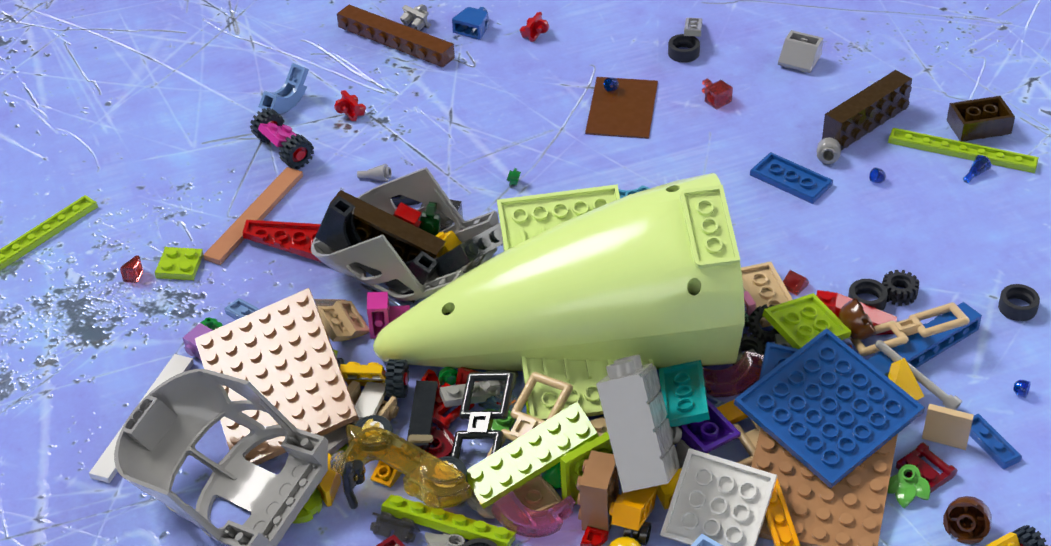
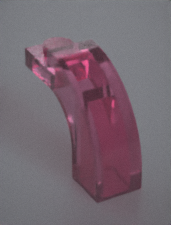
M745 351L740 360L727 369L711 370L703 368L706 392L713 397H729L743 393L759 380L764 355Z
M511 491L494 502L491 512L505 528L516 532L518 535L532 538L545 537L561 529L563 520H566L573 514L572 510L576 502L571 496H568L548 510L535 511L524 506Z

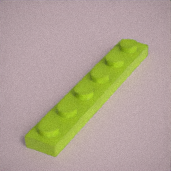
M390 495L381 505V513L448 534H457L468 540L476 538L489 539L495 542L497 546H511L515 541L516 532L510 531L505 527H497L481 520L477 521L467 518L462 514H454L442 508H434L424 505L422 502H414L398 495Z

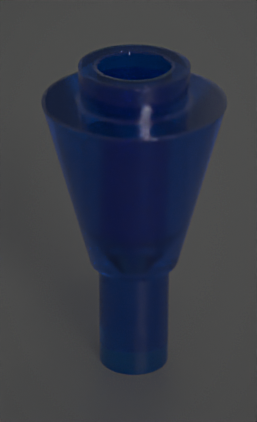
M977 155L969 172L963 178L964 182L969 183L974 177L991 168L989 158Z

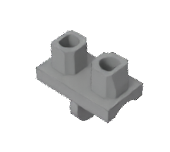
M421 4L418 7H414V9L407 5L402 7L404 13L400 20L404 25L407 26L413 21L411 23L412 27L419 31L423 27L429 28L431 26L427 22L429 12H427L425 5Z

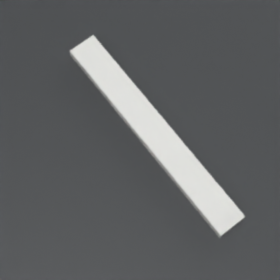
M174 354L142 400L164 381L177 374L189 371L194 364L193 358ZM121 429L89 472L90 478L110 483L117 474L114 452Z

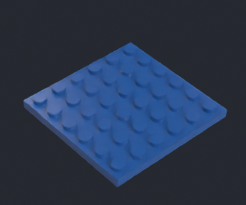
M827 328L734 399L735 406L830 488L835 486L924 413L925 409L923 405Z

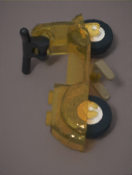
M379 415L363 417L358 420L355 426L348 424L346 426L347 442L349 445L347 450L333 454L330 459L331 470L338 472L342 476L344 494L351 509L358 507L353 489L356 485L362 484L365 481V465L373 460H380L405 474L406 476L403 478L405 492L423 501L429 507L436 509L452 508L463 504L471 497V486L466 482L467 469L461 460L449 456L437 458L415 446L414 443H431L433 441L432 435H409L408 441L393 433L389 420Z

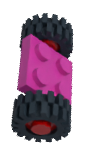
M263 108L262 112L258 111V115L253 116L254 120L250 122L252 124L250 125L251 132L260 141L272 142L276 147H280V159L288 167L300 169V166L303 168L305 163H309L308 159L312 160L311 154H314L312 143L303 135L295 134L290 126L284 125L283 117L274 109L267 108L266 110Z

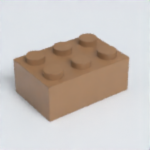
M591 450L589 458L585 459L583 463V475L579 476L576 489L580 490L577 504L581 506L578 519L581 520L582 530H586L587 526L610 532L612 516L609 515L611 503L616 501L619 494V475L614 454Z

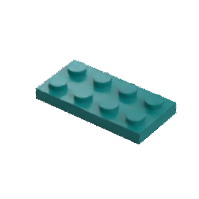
M701 360L659 368L661 392L667 411L666 418L669 420L670 427L709 420Z

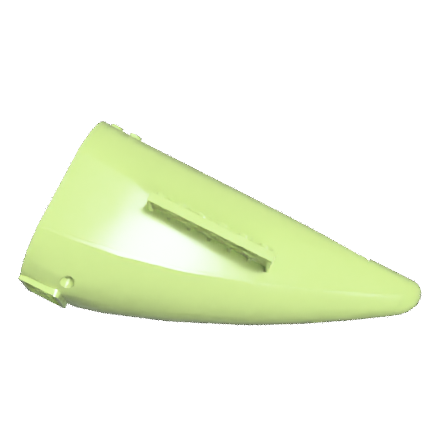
M715 173L673 181L627 195L623 198H620L618 185L499 199L497 200L504 252L455 279L390 322L379 332L373 345L376 356L384 362H388L389 359L407 360L408 365L523 371L525 384L533 372L552 377L573 386V390L562 410L578 402L587 417L604 415L596 383L608 375L606 366L614 364V361L617 359L640 355L642 365L653 363L656 369L701 360L702 366L735 364L745 324L744 289L740 256L723 185H721ZM536 382L527 399L530 415L546 421L562 390Z

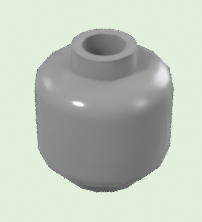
M824 138L818 143L817 157L819 161L824 164H833L839 159L841 148L836 139Z

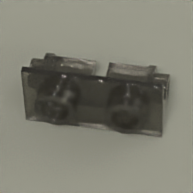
M373 512L372 514L377 520L371 523L370 530L376 535L389 538L393 530L394 535L401 542L408 544L409 542L413 543L416 535L413 532L420 533L415 522L411 519L402 518V520H398L387 512H381V514Z

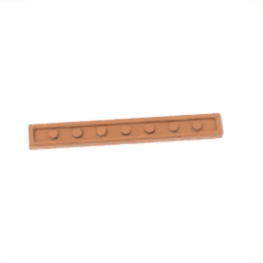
M286 167L203 255L204 260L221 265L245 239L242 232L246 220L262 221L303 177V172Z

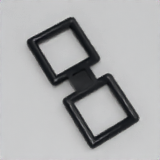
M479 372L468 374L459 414L462 420H469L467 431H457L455 433L450 457L459 459L463 439H494L491 454L501 449L504 433L501 430L491 429L493 419H506L508 416L515 380L513 372ZM475 381H505L499 411H469Z

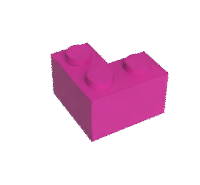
M388 291L367 292L370 339L376 338L386 325L408 311L410 305L389 306Z

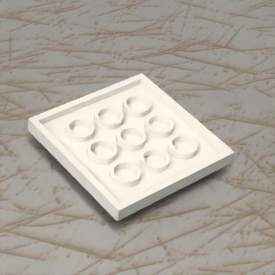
M689 448L660 535L690 546L701 534L706 535L722 546H756L777 475Z

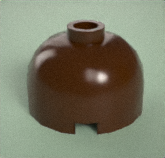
M857 298L843 305L839 311V319L851 330L850 337L852 339L864 340L876 334V329L871 319L865 313L862 304Z
M963 496L956 498L948 505L943 515V525L946 532L957 537L956 541L960 543H979L988 535L991 529L992 515L989 507L976 497Z

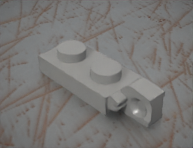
M499 381L475 382L471 404L486 402L487 398L500 395L501 385ZM466 384L440 387V396L445 407L462 404Z

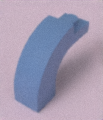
M292 63L283 86L276 92L264 91L258 107L265 108L266 110L267 108L274 109L278 114L288 112L297 105L307 89L304 82L309 69Z

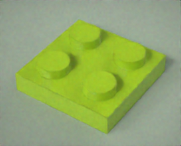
M165 247L155 270L156 278L194 281L204 255L203 249Z

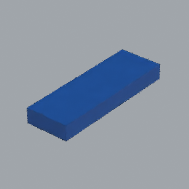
M979 413L974 415L969 436L1003 470L1020 462L1022 455Z

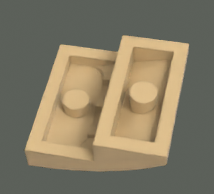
M336 301L333 306H317L326 332L333 342L357 338L370 332L352 301Z

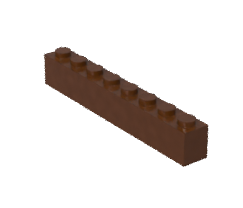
M350 4L337 13L339 28L437 66L444 67L455 58L454 44Z

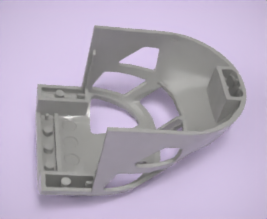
M427 167L379 185L357 197L391 215L396 211V206L391 198L397 195H403L424 203V207L417 209V211L421 212V215L423 211L426 212V206L429 202L437 203L436 211H441L455 222V225L442 231L445 233L453 230L461 243L499 223L496 211L464 221ZM384 235L339 251L333 250L317 238H314L311 245L312 254L336 272L353 277L381 292L388 291V295L402 301L426 299L455 279L491 259L497 251V248L456 272L439 277L435 271L430 280L422 285ZM354 262L379 270L382 274L366 277V271L354 264ZM398 279L413 290L414 293L401 295L390 287L387 290L376 284Z
M193 369L164 381L137 405L126 420L118 436L114 452V462L118 473L141 491L164 503L169 510L175 512L180 517L194 523L214 540L227 546H277L328 471V440L324 436L297 429L250 381L208 369ZM222 385L227 386L247 400H230ZM260 410L266 412L279 425L264 426L242 411ZM226 417L248 428L250 433L235 444L217 464L197 451L195 445L215 423ZM285 436L281 446L289 455L285 466L279 474L267 471L245 459V456L253 448L264 441ZM189 455L212 470V474L198 498L196 509L183 502L171 490L176 474ZM218 497L251 512L250 517L243 525L228 520L223 527L216 528L211 524L210 520L212 505L215 498Z

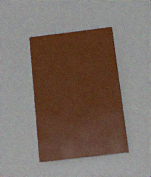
M596 77L585 134L649 139L658 81Z

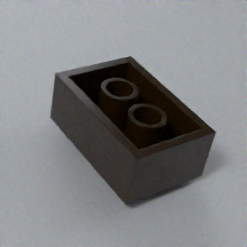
M1001 96L949 103L947 122L959 141L1012 134L1015 120L1014 114Z

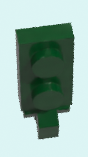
M429 202L426 206V212H422L420 229L436 236L440 233L441 217L440 214H436L437 203Z

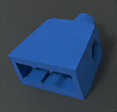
M467 7L452 18L453 33L478 40L482 39L489 26L488 12L484 7L479 9Z

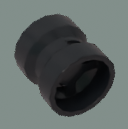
M644 522L638 531L624 528L623 536L637 539L641 545L646 546L649 541L652 524Z

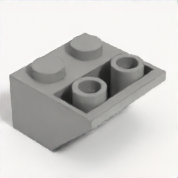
M791 30L785 38L778 65L811 73L822 55L823 38Z

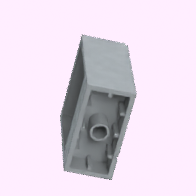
M640 355L617 359L614 361V364L606 366L608 375L596 383L622 491L625 493L668 484L680 465L675 444H672L674 440L669 420L666 418L667 411L662 392H659L661 387L656 366H653V363L642 365Z

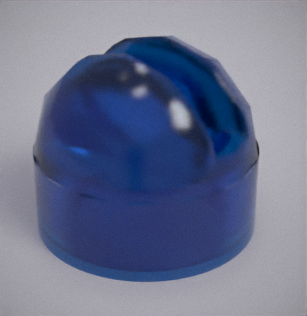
M609 77L605 79L604 88L606 91L618 89L619 82L616 78Z
M873 168L869 179L874 183H882L886 179V173L882 169Z
M1018 380L1014 383L1013 391L1016 395L1026 398L1031 382Z

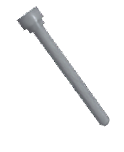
M876 341L875 346L891 360L896 362L903 359L883 341ZM907 362L915 379L943 401L945 408L956 410L963 401L956 395L946 394Z

